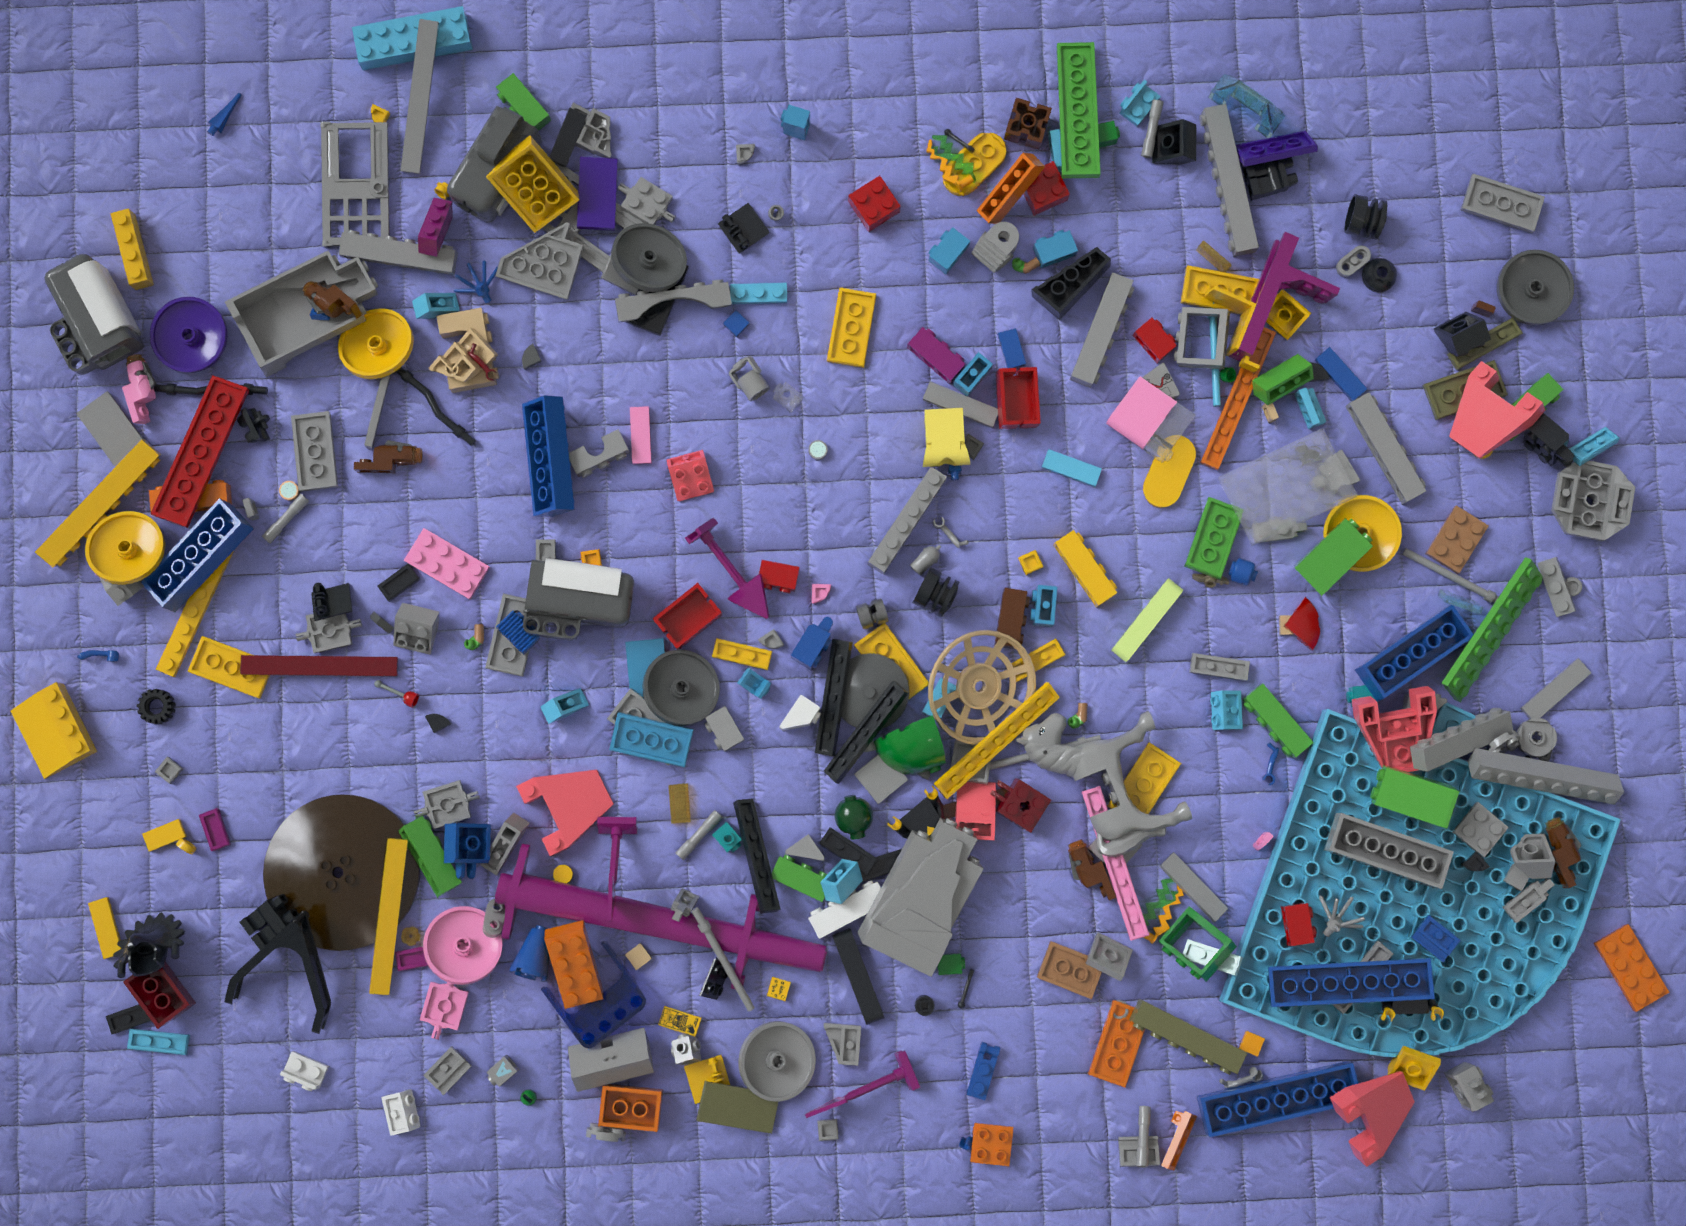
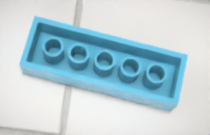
M460 6L352 27L359 65L362 70L414 61L419 19L439 22L435 57L473 50L464 7Z

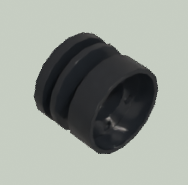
M1354 194L1348 207L1344 232L1358 236L1361 229L1364 228V237L1368 238L1371 234V238L1377 240L1386 223L1387 201L1381 200L1378 204V199L1374 198L1370 206H1368L1367 196Z
M930 567L912 603L924 609L930 602L932 603L930 612L933 613L938 606L941 609L937 616L942 618L943 614L951 607L957 595L960 582L955 580L953 586L950 587L948 583L951 577L948 576L942 583L940 582L942 573Z

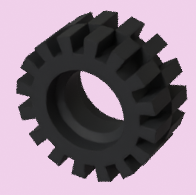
M150 689L147 690V693L141 694L143 697L138 699L140 703L137 704L139 708L137 712L141 714L140 717L145 722L162 724L163 722H168V719L173 717L171 714L172 712L175 713L176 709L173 708L176 706V703L173 702L174 698L170 696V693L164 690ZM155 699H159L163 703V709L158 714H153L149 708L150 703Z

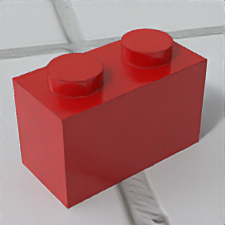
M1152 317L1132 335L1157 364L1177 346L1174 337L1171 334L1167 335L1163 330V325Z
M762 560L759 574L762 575L764 589L772 590V587L779 588V592L791 594V591L795 592L800 568Z
M1308 903L1281 906L1287 946L1315 943L1316 929L1311 924V918H1313L1311 906L1309 907Z

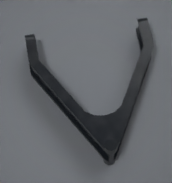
M301 911L237 971L229 981L224 1002L232 1005L233 999H238L244 977L274 949L280 947L290 948L296 951L302 958L317 1010L312 1032L320 1034L321 1029H324L327 1022L331 998L307 911Z

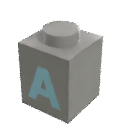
M505 1055L486 1073L489 1075L487 1077L494 1086L498 1085L500 1087L520 1069L508 1055Z

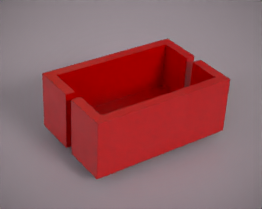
M1037 367L1019 368L1018 371H1016V368H999L996 372L999 429H1016L1019 425L1020 428H1037L1041 424Z
M696 583L656 615L653 620L664 634L668 632L667 638L677 650H680L723 614L699 583Z

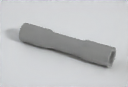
M1152 100L1147 134L1141 153L1142 157L1152 158L1155 136L1161 117L1163 101Z
M300 494L276 523L271 525L262 537L271 544L292 518L308 504L309 500Z
M714 810L703 822L702 826L675 853L684 861L695 849L696 845L723 817Z
M1139 1106V1140L1136 1166L1142 1168L1148 1167L1149 1160L1148 1139L1151 1107Z

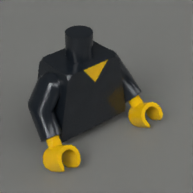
M932 785L933 791L931 793H928L925 789L924 793L927 796L900 820L893 816L895 823L893 825L887 823V825L905 839H908L912 830L916 832L921 830L927 833L930 838L939 819H944L943 804L936 788Z
M1436 999L1381 1002L1383 1011L1381 1020L1383 1021L1386 1015L1390 1017L1392 1022L1395 1014H1427L1429 1010L1432 1011L1431 1019L1433 1021L1436 1019L1435 1014H1439L1441 1019H1443L1444 1011L1438 1006Z

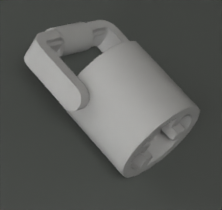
M752 356L745 357L744 359L741 358L729 371V376L737 388L742 389L750 402L758 399L770 389L760 374L761 369ZM749 362L753 370L739 379L735 372L739 371Z

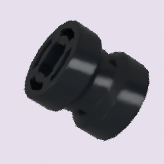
M921 995L915 1000L914 1006L920 1015L927 1016L933 1012L935 1004L929 996Z

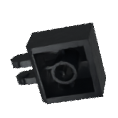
M1545 413L1531 427L1525 430L1524 446L1529 451H1534L1543 463H1548L1552 467L1558 462L1564 467H1569L1573 462L1574 454L1567 448L1569 434Z

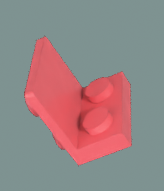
M703 450L666 459L677 501L714 492Z

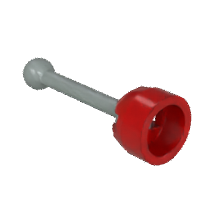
M376 680L374 683L377 688H384L403 697L404 704L411 708H414L419 700V694L413 691H408L404 694L382 684L380 680Z

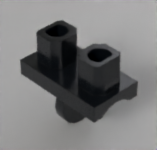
M243 408L240 410L242 414L236 420L241 427H249L250 431L245 434L248 443L270 439L266 431L268 429L266 422L270 420L269 415H262L261 411H256L255 408Z

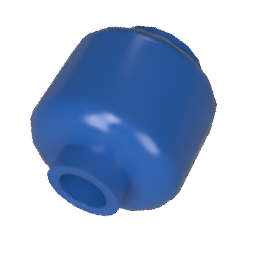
M1239 558L1237 561L1232 562L1228 575L1231 576V581L1248 586L1251 581L1255 582L1258 571L1255 570V563Z

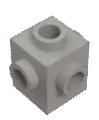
M682 1034L678 1036V1039L671 1041V1053L675 1058L676 1064L687 1065L701 1060V1045L697 1037Z

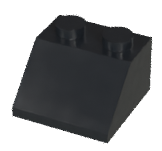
M1181 119L1158 125L1152 156L1153 164L1182 165L1196 161V124Z
M1467 311L1434 328V332L1448 352L1457 357L1464 356L1470 350L1485 345V342L1491 340L1485 319Z

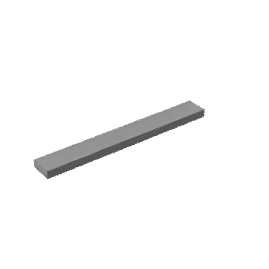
M419 19L401 171L416 174L421 172L439 22Z

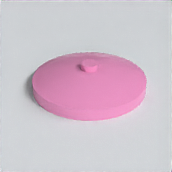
M469 906L453 907L440 913L429 924L424 935L423 952L427 965L437 977L452 984L465 985L482 980L495 969L502 953L501 934L495 938L487 937L484 934V911ZM490 924L492 928L497 927L495 924Z

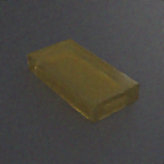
M1202 241L1196 249L1199 254L1220 272L1226 273L1232 266L1231 263L1205 241Z
M688 783L668 785L671 824L691 822Z

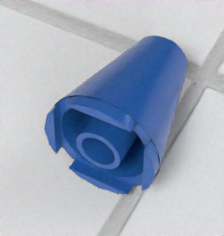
M536 925V928H531L510 967V973L515 972L514 975L530 980L540 977L541 982H547L549 953L544 938L545 929L548 928Z

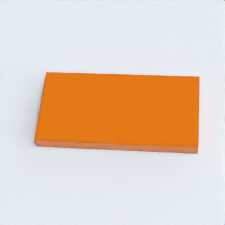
M1112 1000V1005L1108 1012L1088 1075L1126 1088L1144 1031L1133 1027L1134 1022L1129 1020L1135 1007ZM1125 1008L1128 1009L1126 1017L1117 1019L1113 1016L1114 1013L1117 1016H1122L1125 1013Z

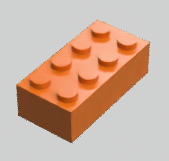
M581 920L545 929L544 940L565 1009L602 1000L603 986L584 921Z

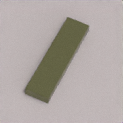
M1511 318L1489 330L1491 340L1485 342V345L1482 347L1474 348L1468 354L1459 357L1448 353L1447 356L1456 371L1523 334L1515 319Z

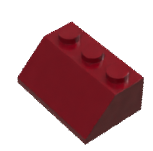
M166 962L161 969L152 974L144 976H133L132 974L123 981L157 1029L171 1022L196 1004Z

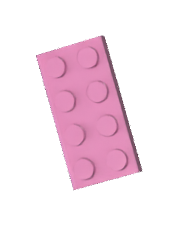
M423 528L404 559L408 564L470 600L490 568L488 565Z

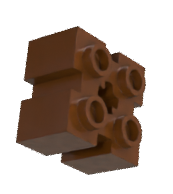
M1016 98L1004 140L1018 144L1020 139L1026 141L1025 146L1040 150L1052 108L1037 104L1036 108L1029 106L1030 101Z

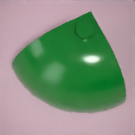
M933 715L909 724L903 729L904 731H900L899 728L888 733L885 738L880 737L874 741L876 752L882 761L891 769L903 774L915 775L929 770L932 774L942 770L941 766L946 762L942 740Z

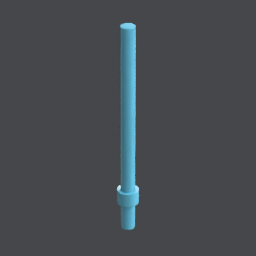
M1207 316L1210 322L1211 359H1215L1218 336L1217 318L1219 317ZM1212 369L1214 407L1221 406L1219 369Z

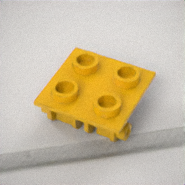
M722 1055L684 1066L695 1104L700 1103L704 1081L730 1085Z

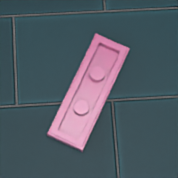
M649 406L630 407L632 464H652Z

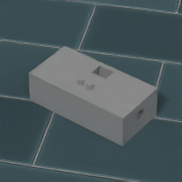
M644 1027L568 1046L571 1078L577 1092L654 1073L649 1039Z

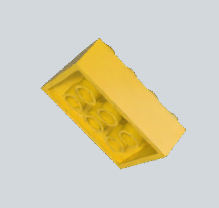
M531 135L517 144L486 176L534 233L580 200L577 189Z
M55 682L11 710L44 779L97 752L65 685Z

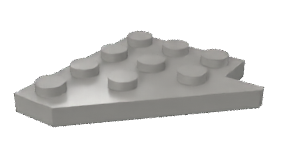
M567 222L500 258L496 277L569 299L584 245L567 239L571 223Z

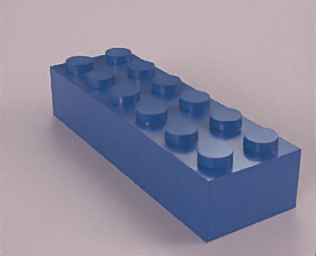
M544 395L523 403L522 410L533 516L553 517L575 510V501L573 498V482L571 479V463L569 460V444L567 441L563 397Z
M219 498L162 559L155 571L144 578L141 583L163 608L176 612L254 528L232 504Z
M1452 604L1356 668L1355 671L1375 700L1380 701L1463 645L1474 634Z

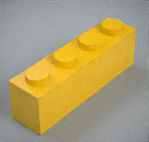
M129 208L110 213L129 285L135 290L153 286L154 283L136 214Z
M1072 530L1056 541L1053 546L1097 608L1117 594V586L1111 579L1108 580L1105 576L1106 570L1101 564L1096 563L1093 551L1085 547L1081 534Z

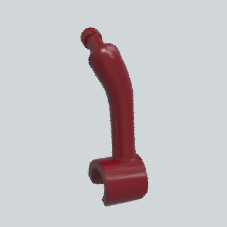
M473 343L468 355L486 372L488 380L495 381L489 378L488 375L490 372H497L490 369L478 355L474 354L477 344Z

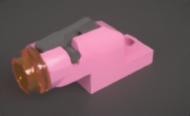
M135 354L126 358L130 384L122 387L132 422L147 424L151 421L145 404L156 399L154 391L156 382L145 359L142 358L141 354Z

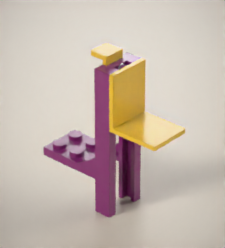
M1287 232L1283 233L1280 241L1277 239L1274 241L1251 301L1217 286L1211 288L1204 296L1205 299L1241 314L1227 348L1226 356L1240 361L1239 367L1253 373L1259 370L1260 365L1249 361V358L1255 351L1278 290L1292 288L1299 295L1310 296L1314 298L1315 302L1321 304L1327 303L1336 297L1340 290L1337 286L1289 266L1299 237Z

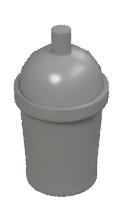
M941 546L924 548L920 555L910 564L912 569L921 576L934 563L938 562L940 557L938 550Z

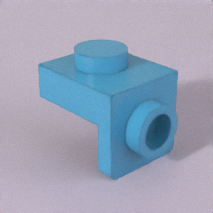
M747 668L737 684L761 699L769 692L771 682L761 677L752 669Z

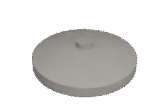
M782 1021L768 1022L755 1028L743 1042L738 1060L739 1072L746 1087L756 1096L774 1102L789 1100L801 1093L812 1079L816 1064L815 1050L807 1034L799 1027Z

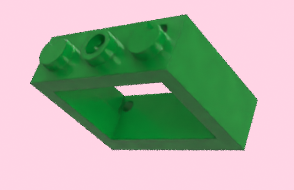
M1190 906L1159 940L1163 946L1161 950L1169 957L1174 955L1177 958L1175 961L1181 967L1185 968L1187 966L1191 969L1189 973L1197 980L1202 978L1205 982L1210 979L1237 947L1229 937ZM1193 922L1223 945L1202 970L1173 947L1174 943Z

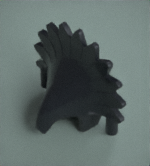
M162 912L155 919L148 915L144 924L136 921L135 930L125 931L127 939L117 942V945L122 948L113 954L118 959L113 965L117 969V977H125L127 963L133 976H144L158 971L165 964L168 948H171V958L178 959L180 946L184 945V942L179 938L185 934V931L178 929L182 922L180 920L174 921L175 917L173 914L165 918Z

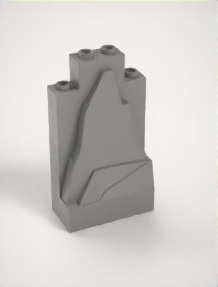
M328 250L225 301L265 377L286 368L285 364L295 356L366 321L364 315L367 313L362 302L378 295L376 291L378 285L374 277L369 278L367 272L370 270L365 261L361 262L359 257H356L340 265L335 255L331 256ZM314 283H318L326 289L335 284L356 302L363 315L356 319L351 314L348 316L343 312L336 318L330 317L329 320H311L309 314L313 307L308 302L305 291Z
M940 818L930 838H928L929 835L921 830L918 832L911 831L858 930L863 944L931 977L953 935L951 928L984 869L980 864V860L970 855L978 840L974 835V831L965 826L963 829L958 827V823L950 818L946 820Z

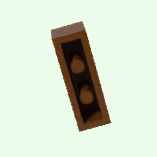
M1004 588L996 631L1009 635L1022 645L1024 634H1021V628L1026 625L1027 615H1024V610L1029 606L1030 597L1027 596V591ZM995 637L994 646L996 645V643L998 642V640H999L1000 638ZM1008 642L1004 645V648L1015 649Z

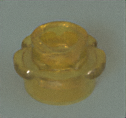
M406 927L402 931L401 940L408 946H413L420 940V933H418L416 927Z

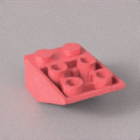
M966 782L956 791L955 822L962 829L965 826L973 830L978 840H995L996 798L990 795L992 790L996 791V782H988L987 785Z

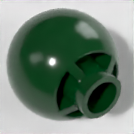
M856 795L845 796V800H842L835 809L834 818L836 825L842 832L850 834L851 840L864 838L866 836L865 831L871 826L873 821L872 808L863 798L856 797Z

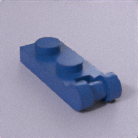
M981 1042L966 1095L986 1100L1000 1052L999 1046L992 1047L985 1042ZM985 1053L991 1054L990 1060L983 1058Z

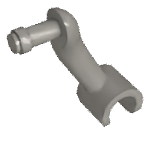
M941 517L942 525H937L934 519L933 526L941 529L957 548L969 544L968 540L962 542L957 540L956 536L944 525L945 520L943 517Z
M1251 1067L1249 1069V1076L1235 1081L1220 1079L1219 1082L1224 1084L1225 1088H1233L1250 1081L1259 1082L1263 1079V1074L1261 1070L1257 1071L1256 1067Z

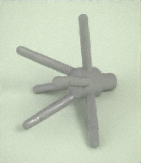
M1319 896L1329 919L1327 922L1328 927L1323 931L1325 936L1330 937L1333 932H1339L1341 928L1362 929L1364 927L1363 925L1355 924L1364 921V917L1347 922L1341 920V917L1353 901V897L1349 898L1338 916H1336L1339 899H1335L1331 915L1323 896Z

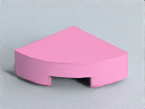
M812 584V604L819 603L828 596L831 584Z
M1263 832L1253 844V847L1259 851L1274 836L1270 832Z

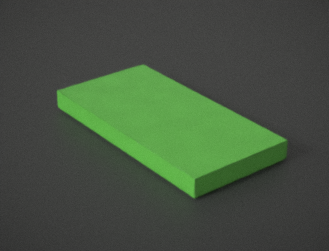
M1208 497L1184 567L1220 580L1244 510Z

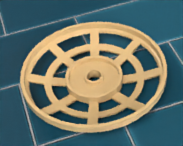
M992 630L970 632L949 644L935 662L928 685L930 709L938 725L951 737L967 744L977 745L985 737L963 736L965 724L972 726L986 724L990 733L996 728L993 721L1003 715L1009 706L1018 708L1022 702L1013 698L1016 690L1015 675L1027 673V691L1024 702L1036 692L1035 669L1025 648L1009 635ZM988 635L1000 638L993 648L987 646L972 647L971 637ZM964 641L965 651L958 654L949 666L942 664L941 662L950 650ZM1006 642L1018 651L1024 665L1013 668L1009 659L1000 652ZM973 653H990L984 663H975ZM966 656L968 666L961 673L954 670V666ZM996 657L1004 663L1007 670L998 673L992 667ZM940 671L945 673L942 681V697L934 701L933 686L936 673ZM951 676L957 679L956 690L947 694L948 679ZM1009 677V691L1005 695L1001 693V680ZM982 681V688L976 691V683ZM957 698L964 704L960 715L950 704L951 701ZM997 699L1004 702L995 713L990 714L988 707ZM945 705L949 713L958 720L955 732L943 723L936 709ZM971 708L981 709L982 719H968L967 717Z

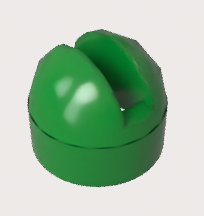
M1226 367L1219 373L1220 379L1223 382L1231 383L1236 379V371L1232 367Z
M531 1089L525 1090L520 1096L521 1102L526 1106L534 1104L537 1099L536 1093ZM525 1094L532 1099L531 1103L524 1097Z

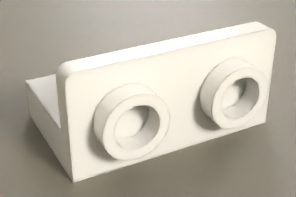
M292 1051L280 1075L284 1077L283 1080L295 1084L297 1082L302 1084L303 1089L313 1091V1089L317 1090L320 1088L329 1066Z
M412 1089L381 1097L390 1136L420 1128Z

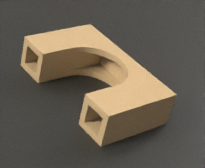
M482 308L437 316L439 333L442 338L465 335L470 328H474L489 345L490 342H493L491 331L487 330V324H490L488 313H484ZM493 361L488 365L490 369L497 372H490L488 375L489 378L495 381L488 380L484 370L467 382L447 376L449 390L452 393L497 385L496 379H499L497 367L494 368Z

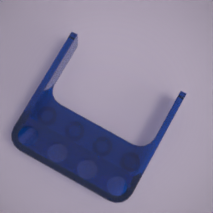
M604 940L601 942V945L621 970L622 976L615 984L603 992L602 1000L590 1002L577 1013L569 1014L563 1009L548 987L541 988L571 1032L585 1048H593L643 1010L646 1005V998L638 983L608 942Z

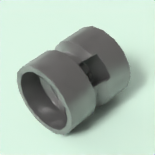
M882 598L871 601L870 605L863 603L856 606L863 630L873 627L874 623L880 625L889 622Z

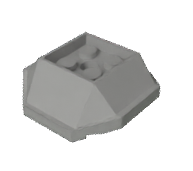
M1587 461L1579 466L1573 462L1571 466L1557 473L1551 511L1564 534L1605 541L1630 524L1635 486L1617 466ZM1587 496L1592 499V505L1587 503Z

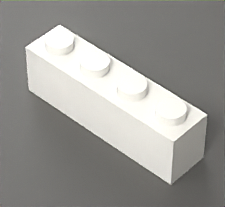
M871 880L863 884L862 890L858 892L854 890L842 904L829 902L827 903L829 907L824 910L819 907L810 912L812 916L808 917L818 938L820 939L866 915L881 889L878 882L873 883Z

